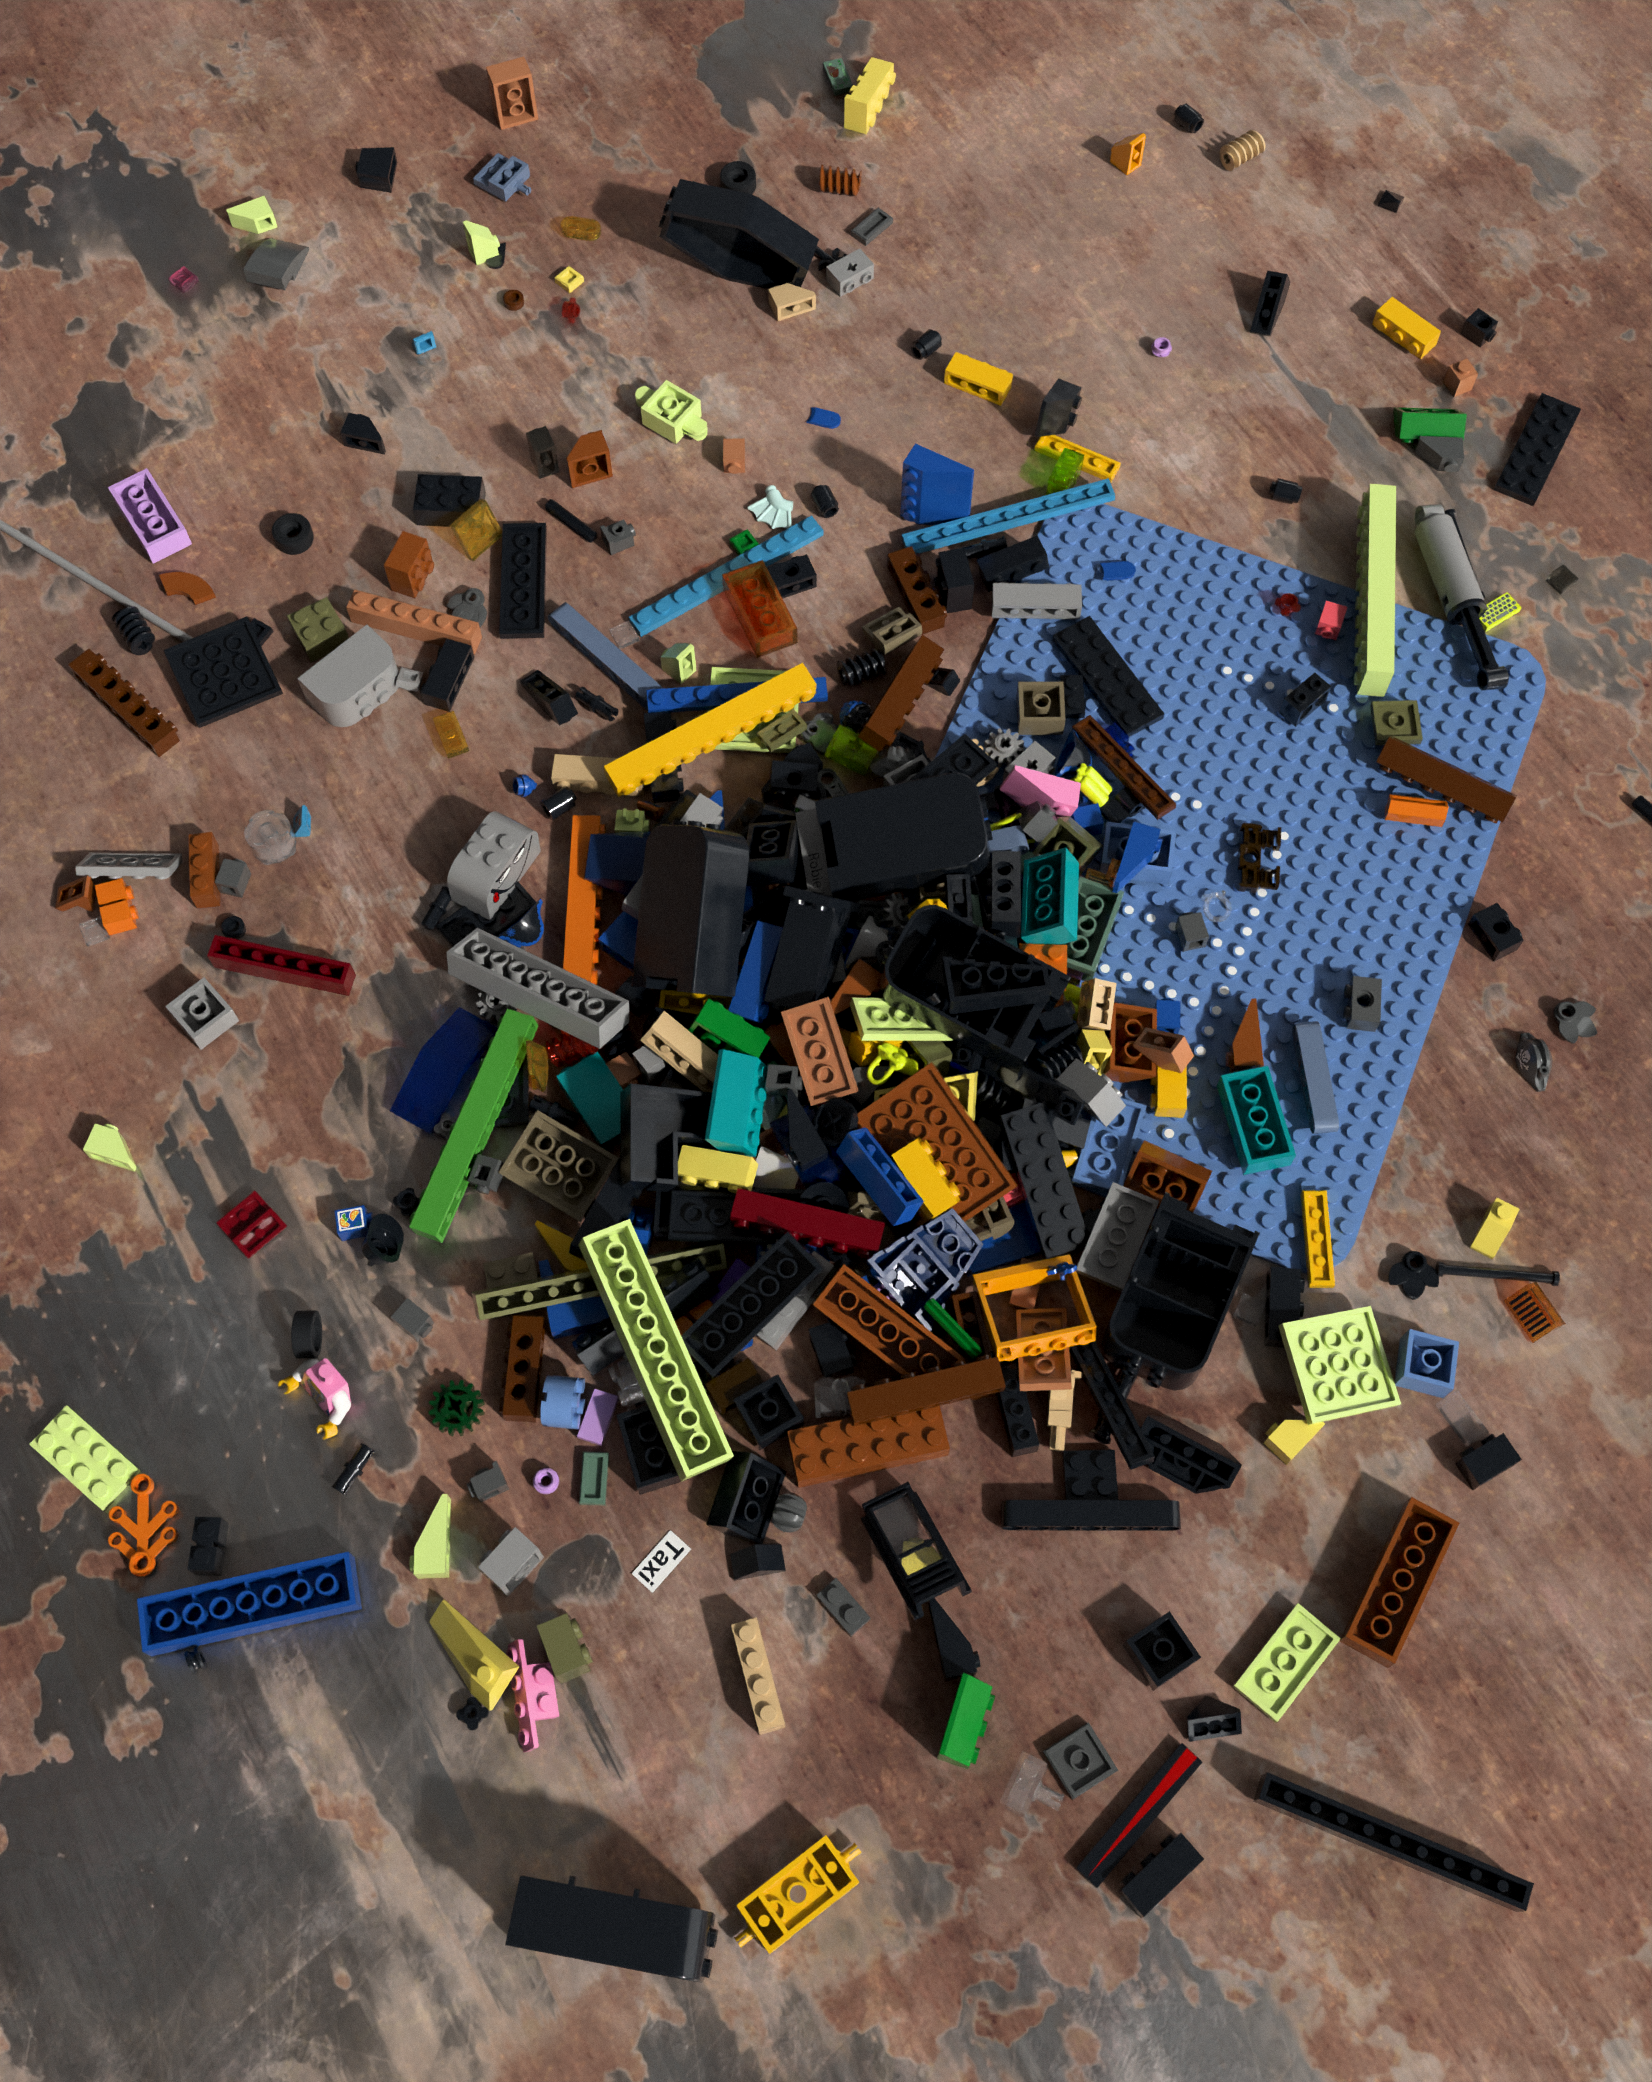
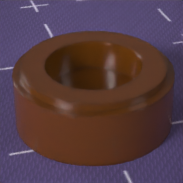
M509 290L504 294V306L508 310L517 311L524 306L522 292Z

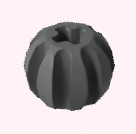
M784 1493L778 1496L771 1516L773 1525L783 1532L791 1533L798 1531L802 1527L806 1515L807 1505L805 1500L795 1493Z

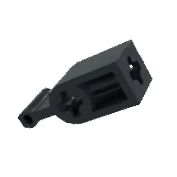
M1125 787L1114 799L1100 807V811L1108 822L1120 823L1127 817L1135 816L1146 807Z

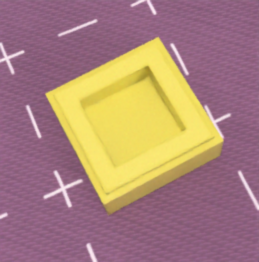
M570 266L555 277V283L568 293H571L584 282V277Z

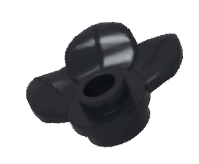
M1410 1251L1403 1256L1402 1262L1392 1266L1388 1275V1281L1390 1285H1402L1405 1294L1410 1299L1416 1300L1424 1292L1425 1286L1438 1287L1439 1276L1437 1271L1427 1264V1260L1422 1253ZM1410 1261H1415L1418 1267H1412Z

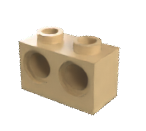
M1097 978L1082 982L1076 1022L1079 1030H1103L1105 1032L1111 1029L1116 983Z

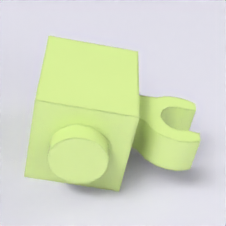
M626 808L617 810L615 833L649 831V820L645 819L644 811L639 809L633 811Z

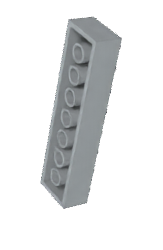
M476 928L446 952L448 974L599 1049L629 1023L628 1000L479 928Z

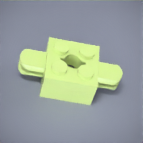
M668 380L656 392L647 386L637 389L635 393L636 405L641 407L643 425L675 444L685 434L696 441L706 438L708 433L707 422L700 418L702 416L700 399Z

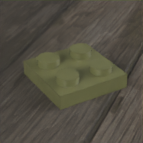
M1417 700L1372 701L1370 709L1375 745H1385L1390 736L1408 744H1421L1423 737Z

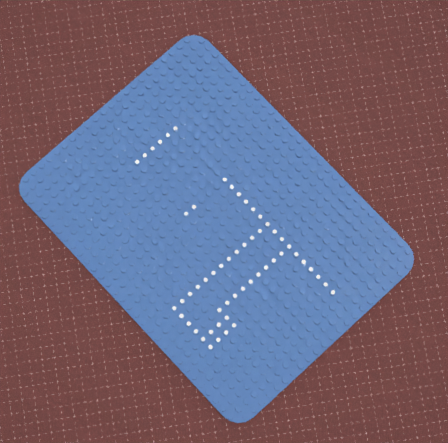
M1106 504L1045 519L1037 536L1047 553L1049 568L1027 576L1022 580L1016 581V583H1072L1081 585L1082 610L1080 619L999 618L936 757L964 734L971 740L977 739L979 741L978 746H982L985 752V740H989L990 733L997 735L999 728L1002 730V733H1006L1008 728L1011 730V735L1018 733L1016 704L1018 682H1060V675H1078L1052 641V637L1059 631L1088 616L1093 619L1164 712V718L1125 738L1083 682L1085 718L1091 715L1176 803L1174 810L1158 820L1145 808L1135 816L1127 817L1120 822L1129 825L1137 822L1159 829L1176 831L1173 868L1168 885L1130 880L1121 889V891H1124L1123 899L1094 978L1116 983L1115 1003L1154 1009L1156 1000L1171 998L1174 1001H1181L1180 1030L1178 1034L1185 1036L1194 1054V1057L1187 1065V1110L1183 1118L1154 1116V1108H1150L1151 1093H1154V1085H1150V1078L1124 1083L1112 1081L1114 1083L1113 1086L1122 1093L1121 1098L1147 1106L1125 1180L1144 1140L1211 1170L1212 1173L1193 1213L1229 1229H1233L1236 1224L1249 1231L1260 1232L1251 1255L1283 1268L1301 1269V1273H1307L1300 1193L1302 1190H1326L1334 1268L1345 1260L1355 1244L1501 822L1498 821L1496 824L1485 819L1484 816L1486 814L1478 810L1476 813H1472L1464 809V804L1457 800L1455 803H1451L1443 799V794L1436 790L1434 793L1422 789V784L1415 780L1413 783L1407 782L1400 778V773L1394 770L1392 773H1389L1379 768L1381 764L1376 761L1385 745H1375L1370 705L1372 701L1417 700L1423 740L1421 744L1410 745L1511 792L1545 694L1546 678L1541 664L1528 650L1513 643L1486 635L1496 663L1499 664V667L1504 666L1507 669L1509 681L1504 689L1481 690L1477 684L1479 667L1463 626L1452 625L1443 619L1395 603L1394 675L1384 697L1357 695L1354 676L1358 666H1354L1355 654L1358 653V648L1354 646L1355 636L1358 634V629H1355V619L1359 615V610H1355L1357 596L1359 597V592L1355 589ZM1129 561L1135 565V575L1130 579L1103 580L1104 571L1100 563ZM1326 600L1348 607L1337 640L1326 639L1315 634ZM1313 673H1316L1331 686L1327 700L1295 727L1279 713L1282 702L1294 689ZM1065 718L1063 735H1019L1018 740H1024V751L1034 741L1039 743L1056 757L1054 768L1056 769L1058 758L1069 733L1072 731V726L1084 718ZM1089 749L1092 756V767L1113 787L1112 792L1108 795L1109 799L1106 802L1108 803L1125 786ZM1002 763L998 772L988 783L977 787L979 795L994 792L995 787L1003 783L1004 769L1007 767L1006 763ZM1061 776V778L1068 780L1073 778L1070 776ZM1081 791L1078 804L1082 803L1081 798L1084 795ZM1389 794L1447 801L1449 808L1443 826L1437 827L1384 820ZM1088 799L1087 804H1088V805L1093 804V803ZM989 810V818L987 820H989L990 824L1002 820L1000 810ZM1103 815L1104 826L1102 834L1093 836L1101 844H1103L1104 831L1108 822ZM1243 823L1260 824L1262 826L1261 831H1277V828L1281 827V846L1279 851H1273L1269 847H1265L1264 850L1261 849V867L1259 869L1264 868V871L1270 872L1276 866H1280V882L1277 890L1262 889L1260 886L1256 893H1250V889H1246L1245 892L1237 890L1238 884L1241 883V870H1238V851L1240 844H1243V831H1240ZM1035 840L1033 848L1029 850L1033 852L1039 843ZM1101 848L1080 877L1092 878L1109 884V887L1113 888L1116 880L1115 877L1099 875ZM1250 853L1243 855L1247 862H1254L1256 860L1255 856ZM987 867L980 874L973 877L980 878L987 870ZM1274 874L1272 875V883H1274ZM1089 875L1109 881L1110 883L1090 877ZM916 888L903 891L904 898H909L908 904L914 905L913 911L917 908L915 899ZM1187 912H1201L1209 935L1206 947L1183 952L1175 928L1177 919ZM881 923V928L885 929L886 924ZM889 930L887 938L888 940H894L896 935H893L892 930ZM868 964L871 967L878 969L877 964ZM1353 976L1382 979L1381 1021L1375 1032L1346 1029L1347 1020H1343V1011L1345 1005L1347 1006L1348 998H1344L1345 985L1350 983ZM1071 977V980L1077 983L1076 986L1081 988V984L1084 981ZM1256 998L1264 1066L1269 1067L1296 1156L1290 1166L1243 1175L1218 1093L1217 1083L1221 1075L1231 1073L1230 1067L1226 1066V1052H1229L1251 999ZM1357 1001L1359 1005L1366 1006L1364 1002ZM845 1015L843 1020L851 1022L850 1016ZM1318 1021L1320 1024L1339 1119V1129L1337 1132L1311 1133L1292 1036L1293 1023ZM1041 1023L1035 1024L1034 1031H1036L1039 1028V1025ZM882 1059L879 1065L889 1064V1062ZM951 1061L947 1077L975 1071H969ZM975 1070V1071H978V1075L981 1074V1073H983V1072L980 1071V1070ZM895 1071L880 1089L898 1086L906 1079L900 1072ZM988 1075V1078H992L994 1081L996 1080L995 1078ZM874 1096L866 1103L867 1105H871L874 1102ZM984 1103L976 1106L974 1120L976 1125L982 1116L995 1123L998 1116L990 1119L988 1117L990 1109L987 1112H982L981 1109ZM1082 1109L1080 1113L1083 1115L1082 1118L1091 1122L1092 1116ZM1003 1132L999 1136L997 1142L1002 1141V1137L1004 1136ZM1082 1149L1076 1151L1077 1156H1078V1160H1079V1157H1080V1154H1081ZM1077 1164L1067 1167L1072 1185L1099 1196L1107 1197V1192L1073 1182L1072 1179Z

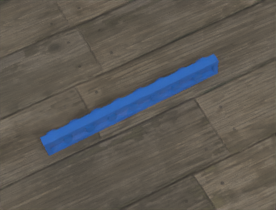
M826 677L813 678L817 684L816 694L811 700L799 703L828 701ZM766 681L646 690L648 713L712 710Z

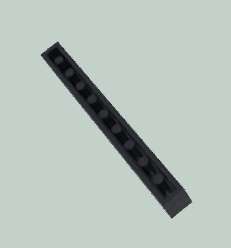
M673 1067L670 1068L660 1086L693 1091L699 1090ZM620 1158L571 1242L569 1253L583 1261L585 1259L579 1247L581 1239L620 1223L622 1218L627 1220L633 1209V1206L630 1205L634 1198L639 1199L643 1189L620 1188Z
M1267 1772L1261 1775L1253 1802L1515 1912L1527 1910L1534 1883Z

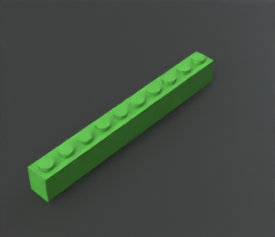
M507 1008L505 1015L500 1017L496 1035L490 1039L487 1055L480 1061L478 1075L476 1079L472 1080L469 1086V1095L460 1106V1115L456 1123H453L450 1128V1137L447 1144L442 1146L438 1164L431 1170L429 1184L420 1195V1204L410 1217L409 1228L415 1234L443 1243L469 1184L468 1179L477 1155H482L495 1126L494 1123L499 1117L508 1092H510L539 1025L533 1016Z

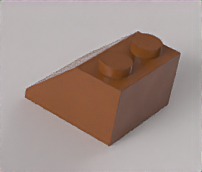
M602 430L580 436L566 458L572 488L613 477L610 452Z

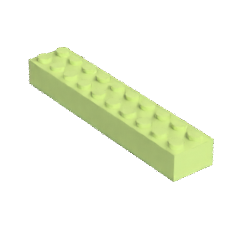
M1370 484L1367 492H1363L1362 506L1359 505L1357 510V519H1360V523L1357 526L1356 535L1360 537V541L1357 543L1356 555H1360V559L1357 560L1356 573H1359V578H1357L1355 590L1359 592V597L1357 596L1355 610H1359V615L1355 619V629H1358V634L1355 636L1354 646L1358 648V653L1355 654L1354 666H1358V670L1355 672L1354 685L1357 686V695L1384 697L1394 675L1396 486Z
M630 1219L583 1237L579 1247L681 1482L729 1461L734 1457Z

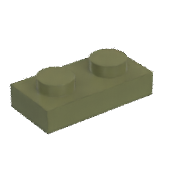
M792 709L757 732V737L770 752H773L805 731L807 724Z

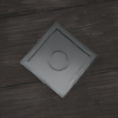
M1089 1722L1043 1751L1072 1800L1118 1771Z

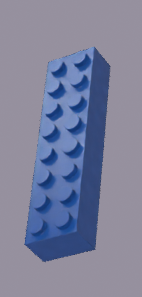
M350 1552L137 1599L142 1652L149 1656H156L362 1609L355 1557Z

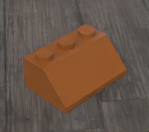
M1114 1002L1111 1029L1105 1031L1112 1047V1052L1103 1072L1112 1081L1124 1083L1156 1077V1064L1134 1048L1133 1044L1145 1028L1157 1030V1009Z
M1144 1140L1123 1186L1159 1201L1157 1209L1165 1192H1168L1171 1197L1187 1203L1186 1210L1193 1213L1212 1171Z

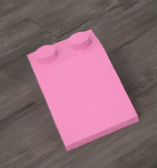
M1015 765L1001 784L1000 790L1021 807H1026L1036 801L1042 805H1050L1056 811L1055 816L1058 820L1059 817L1071 816L1078 808L1081 783Z

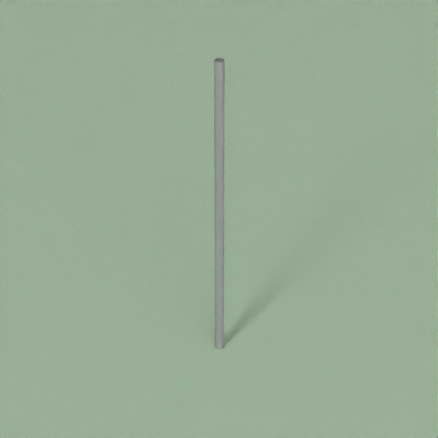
M0 520V530L122 605L137 607L143 618L183 642L193 638Z

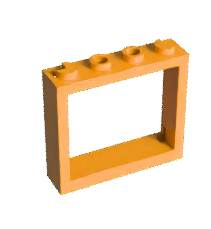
M1070 1254L973 1274V1291H977L983 1322L994 1355L998 1357L999 1362L1012 1361L1029 1355L1036 1356L1042 1352L1063 1350L1066 1347L1086 1345L1096 1341L1097 1326L1076 1271L1070 1274L1067 1273L1064 1276L1082 1324L1080 1326L1000 1342L985 1295L1060 1280L1059 1273L1048 1275L1047 1271H1049V1266H1056L1063 1262L1073 1264Z

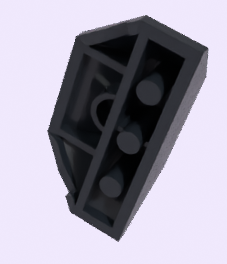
M1148 1414L1141 1427V1431L1155 1456L1154 1462L1148 1464L1149 1469L1195 1494L1230 1488L1242 1466L1220 1443L1175 1419Z

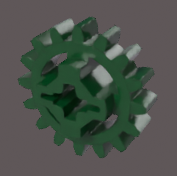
M450 1380V1387L446 1388L445 1385L441 1384L442 1391L440 1393L433 1392L436 1400L429 1401V1405L434 1409L428 1411L430 1417H435L431 1422L434 1426L440 1425L439 1431L441 1433L448 1429V1434L452 1437L455 1431H458L460 1436H463L464 1429L467 1428L470 1432L473 1431L471 1426L473 1423L480 1425L481 1422L477 1417L484 1415L485 1412L479 1407L485 1405L483 1399H478L481 1393L479 1390L474 1391L475 1387L472 1383L465 1387L464 1380H460L458 1385H455L453 1380ZM458 1392H460V1393H464V1394L460 1396V1395H454L453 1393H458ZM445 1399L444 1407H443L442 1409H440V1408H441V1404H442L443 1400ZM451 1401H454L460 1407L462 1415H459L454 1410ZM473 1407L472 1413L468 1417L469 1409ZM453 1420V1421H459V1422H461V1423L451 1424V1423H449V1422H451V1421Z

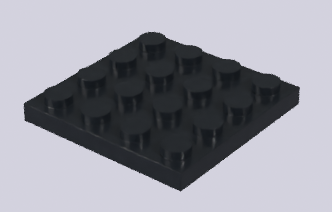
M247 616L163 650L199 728L283 694Z

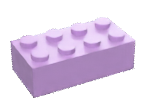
M147 468L108 487L117 507L153 564L192 545L185 527Z

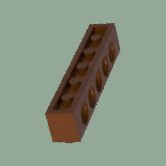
M87 649L68 664L74 676L158 757L162 756L180 741L176 734L178 731L176 726L170 720L166 722L158 708H151L148 705L150 704L142 693L138 695L134 692V686L128 680L123 681L116 668L113 666L109 668L106 665L107 661L100 653L95 654L92 650Z

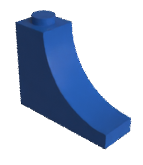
M623 911L598 940L601 950L633 972L638 920Z
M548 1259L538 1261L541 1277L554 1275ZM589 1297L546 1306L550 1329L554 1339L588 1332L597 1326L600 1321L610 1317L601 1297Z

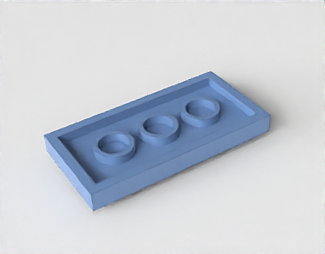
M1121 1098L1126 1106L1107 1127L1092 1116L1085 1147L1081 1151L1072 1179L1073 1182L1107 1193L1113 1182L1123 1186L1146 1111V1105Z

